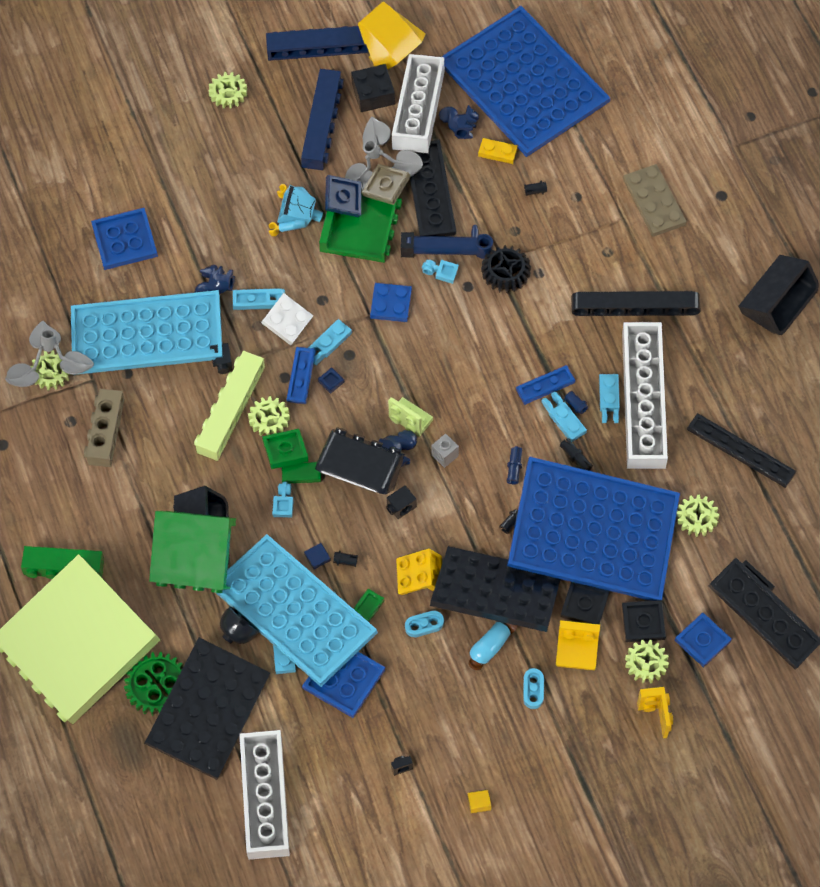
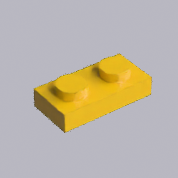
M483 138L478 157L513 164L518 146Z

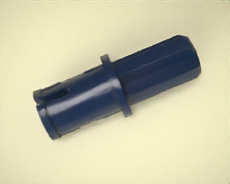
M518 446L511 448L510 462L507 463L509 468L507 483L511 485L519 483L520 469H522L521 458L523 450Z

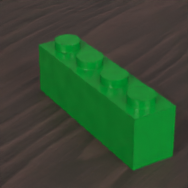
M24 546L21 569L23 574L29 578L42 576L53 579L79 554L102 578L105 559L102 551Z

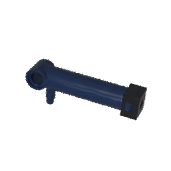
M477 225L472 226L471 237L414 236V232H401V257L414 258V254L476 255L481 259H485V255L490 254L491 249H493L492 237L488 234L479 235Z

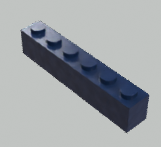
M359 26L266 33L268 61L369 53L367 45L364 44Z
M319 70L301 156L302 168L323 170L324 165L328 164L329 153H327V150L331 149L332 145L330 135L334 134L335 123L333 121L338 116V108L336 106L341 102V93L339 92L344 87L341 71Z

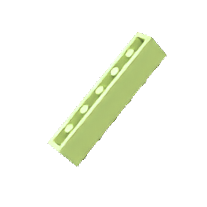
M245 351L242 352L240 357L236 358L235 368L233 372H229L226 379L227 383L225 387L221 388L218 395L219 399L217 403L212 405L211 415L209 419H205L202 427L203 431L201 435H197L194 442L198 454L216 461L219 460L265 368L264 358Z

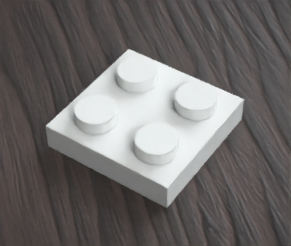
M283 293L261 323L292 345L313 315Z

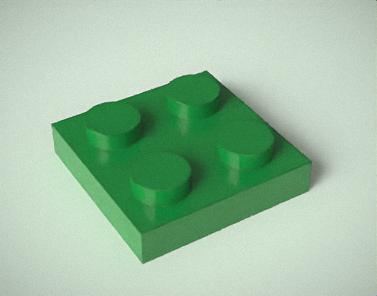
M300 429L262 436V442L271 469L309 461Z

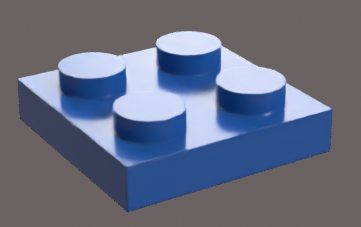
M375 283L370 319L407 322L412 286Z
M701 613L675 638V642L703 668L732 640L704 613Z

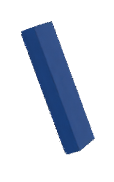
M296 347L287 402L306 404L315 349Z
M566 365L517 386L516 391L524 405L574 384L575 379Z

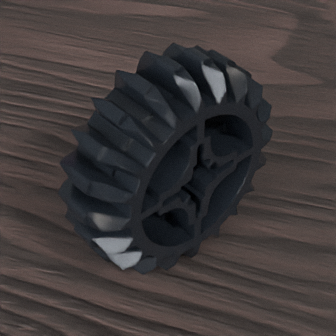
M504 245L503 249L497 246L496 251L491 249L490 254L485 255L481 267L483 280H486L487 285H491L492 290L498 288L499 293L502 289L506 293L509 292V289L515 292L516 287L521 289L523 284L527 283L531 271L529 258H526L525 253H521L520 248L514 250L513 245L510 249L506 245ZM500 261L499 264L495 265V267L492 268V266H493L495 263H497V262ZM520 270V272L513 277V274L517 273V271Z

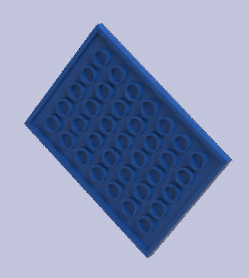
M519 6L442 56L444 58L445 71L513 144L518 146L517 148L526 157L610 102V97L522 6Z
M529 456L507 566L650 601L662 600L680 493Z

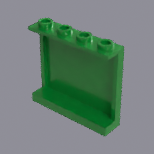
M361 193L360 217L327 211L319 241L320 252L385 263L386 256L390 255L391 245H389V242L394 239L395 230H393V225H397L398 214L396 213L397 210L401 209L402 199L398 197L395 204L392 205L365 197Z
M164 510L155 511L149 582H156V586L168 587V584H174V588L186 589V586H193V590L204 591L205 588H210L211 592L223 593V590L230 589V586H226L231 526H236V518Z

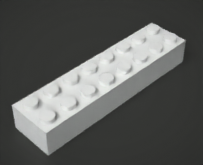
M624 322L622 343L627 469H666L668 457L662 322Z

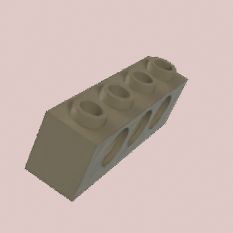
M100 389L99 395L95 396L94 406L96 410L91 415V423L93 425L92 429L88 430L87 439L89 444L84 449V458H87L88 465L111 467L124 405L122 391ZM99 443H104L102 446H96Z

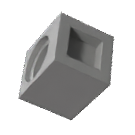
M444 434L431 445L432 456L444 468L459 456V446L447 434Z

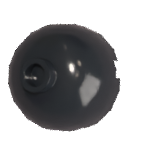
M231 606L221 616L220 629L224 633L222 637L230 644L233 641L238 644H246L254 639L259 632Z

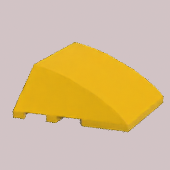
M384 1L358 22L364 44L367 45L370 53V61L373 62L374 66L386 64L387 70L397 65L420 45L426 34Z

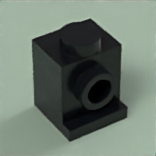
M229 343L222 344V357L212 360L213 367H217L219 374H226L233 370ZM218 344L211 345L210 350L214 349L215 353H218Z

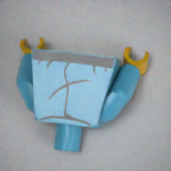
M285 184L279 186L280 191H277V194L283 200L277 221L279 225L274 222L269 224V228L274 229L268 231L271 236H277L279 230L285 232L305 228L311 219L317 222L321 221L323 212L314 209L316 199L304 187L290 185L287 188Z

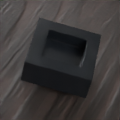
M399 756L391 762L394 776L413 770L411 756Z

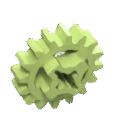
M224 72V76L218 74V79L212 78V84H209V96H211L212 102H216V106L222 104V107L225 108L226 105H229L231 109L233 104L238 107L239 101L244 102V97H247V84H245V79H240L239 74L234 76L233 72L230 75Z
M54 350L50 354L44 351V356H40L37 369L35 370L39 374V379L35 385L39 384L41 389L46 386L47 390H50L54 386L56 390L58 388L57 385L64 386V380L69 381L68 375L71 374L65 373L60 368L62 360L59 358L58 353L55 355Z
M271 396L268 397L267 401L262 397L261 403L255 401V407H250L251 413H248L249 424L253 426V431L259 430L260 436L264 433L270 435V433L275 434L277 431L284 432L283 426L288 427V421L290 420L289 409L285 407V402L279 404V398L272 401Z
M690 495L689 501L683 499L682 505L679 504L676 517L679 518L677 524H683L681 530L688 529V535L695 532L696 537H698L700 532L704 536H706L707 530L712 532L713 526H717V520L719 519L718 507H713L714 501L707 502V496L700 499V495H697L696 499ZM697 511H698V515H699V520H697V515H696V512H697Z
M641 640L640 645L635 642L633 644L634 649L629 648L628 655L625 657V660L628 661L625 664V668H630L628 674H635L634 680L642 678V683L646 679L653 683V678L659 681L661 678L660 674L665 675V668H668L669 665L666 662L669 656L663 655L665 648L659 649V643L652 645V640H649L648 644Z

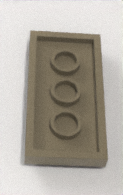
M657 164L623 175V180L652 237L686 226V220Z

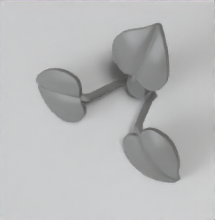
M374 117L369 119L363 133V150L367 154L365 156L367 167L362 163L354 164L348 169L345 176L346 179L360 181L361 191L373 173L369 170L371 168L370 159H377L380 155H383L392 163H395L393 168L409 172L410 177L416 174L423 166L422 159L413 151H400L397 154L396 160L384 153L380 145H385L389 141L391 130L385 123Z
M41 321L29 337L30 345L39 349L34 366L31 368L27 364H15L7 371L5 380L9 384L18 387H27L35 384L39 379V374L35 370L37 369L42 350L50 352L56 348L59 358L62 360L60 368L68 374L83 373L91 369L94 363L89 357L76 351H69L64 357L59 349L60 334L44 321Z

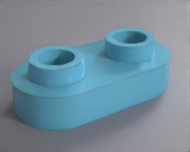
M430 611L409 617L405 622V631L411 637H420L440 631L444 625L443 615L438 611ZM431 621H436L437 624L432 625ZM413 626H417V627H418L417 630H412L411 628H412Z
M532 668L524 674L523 701L528 708L537 709L541 707L544 700V675L540 670ZM535 678L537 682L532 683L530 679ZM535 697L537 701L531 702L530 698Z

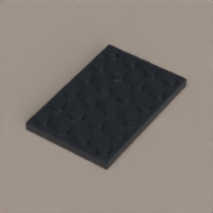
M448 546L430 606L547 632L561 579L508 567V559Z
M198 637L144 744L217 780L270 672Z

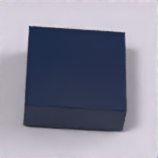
M332 367L318 378V382L330 394L345 382Z
M322 543L304 551V555L313 570L331 561Z

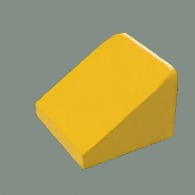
M488 790L467 793L471 813L491 810Z

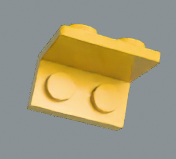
M426 549L397 558L398 594L404 595L425 588L434 591L442 566V556L431 549Z
M560 620L556 666L595 670L600 625Z
M664 687L640 689L637 701L638 711L652 712L658 709L663 738H667L668 733L672 730L671 725H673V715L668 712V706H670L669 693L665 694Z

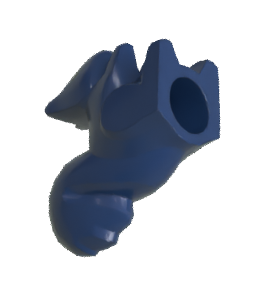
M470 105L467 106L465 114H458L454 107H444L439 112L440 120L443 123H448L449 129L454 132L458 139L473 138V134L470 131L477 127L473 123L477 122L479 115Z
M210 265L200 270L201 276L208 278L209 282L199 283L195 287L194 293L219 290V293L222 294L225 291H232L235 282L233 270L230 269L227 274H224L223 266L218 268L216 265Z
M403 430L398 432V436L389 435L385 438H380L379 442L383 443L382 446L386 448L395 447L401 451L411 450L417 444V436L410 430ZM404 457L401 467L409 465L410 459Z

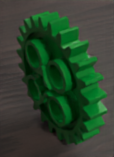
M154 652L151 653V658L145 655L143 661L139 660L137 662L138 665H134L131 668L133 671L126 673L129 678L124 679L125 684H127L124 686V690L128 692L126 697L131 699V706L136 704L137 711L143 708L144 714L150 710L152 716H154L156 711L160 713L172 688H167L166 685L170 682H176L183 668V663L177 664V657L171 660L169 653L165 658L162 652L159 653L158 657H155ZM157 668L164 669L161 673H154ZM146 671H149L156 683L161 685L162 690L168 695L167 697L162 694L156 684H153L152 678L145 673ZM141 680H147L145 685H138ZM154 694L159 695V698L156 700L150 699Z

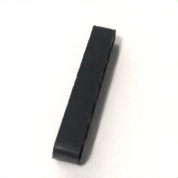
M695 291L575 292L571 295V310L575 316H693L701 312L700 295Z

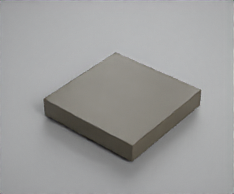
M378 164L361 193L365 197L394 205L408 182L410 174L406 171Z

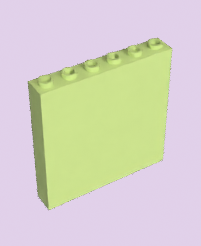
M79 554L0 629V653L5 652L8 655L6 660L13 667L17 665L21 669L18 673L26 681L28 679L32 681L33 685L31 687L39 695L43 693L46 697L44 701L51 708L55 707L59 711L57 715L63 722L69 721L72 724L160 641L159 637Z

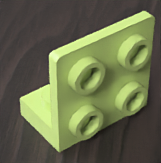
M392 397L388 400L390 419L395 424H401L406 430L414 432L419 437L433 421L431 415L403 397L399 402Z

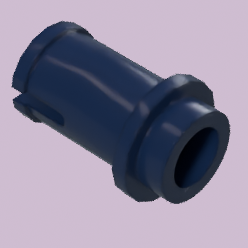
M570 391L565 396L564 400L575 409L576 413L583 414L588 409L587 402L582 401L573 391Z

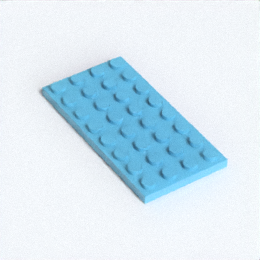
M219 290L72 305V351L86 355L94 363L91 369L80 374L211 361L217 357H222ZM218 344V353H215L214 349L210 350L211 345Z
M268 534L227 570L226 586H230V589L223 590V593H216L228 605L235 608L256 630L320 687L378 633L374 626Z

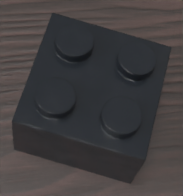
M386 64L351 72L352 86L360 112L395 105V91Z

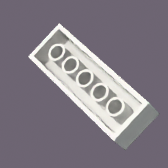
M409 54L392 131L393 150L428 153L445 72L443 57Z
M281 731L241 733L240 750L248 860L290 856Z

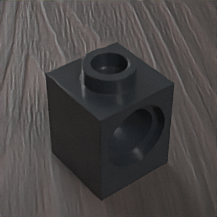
M406 485L386 497V509L390 515H395L397 519H400L417 507V499Z

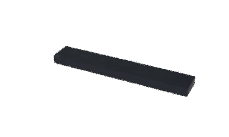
M698 413L687 427L689 432L784 488L788 486L796 474V470Z

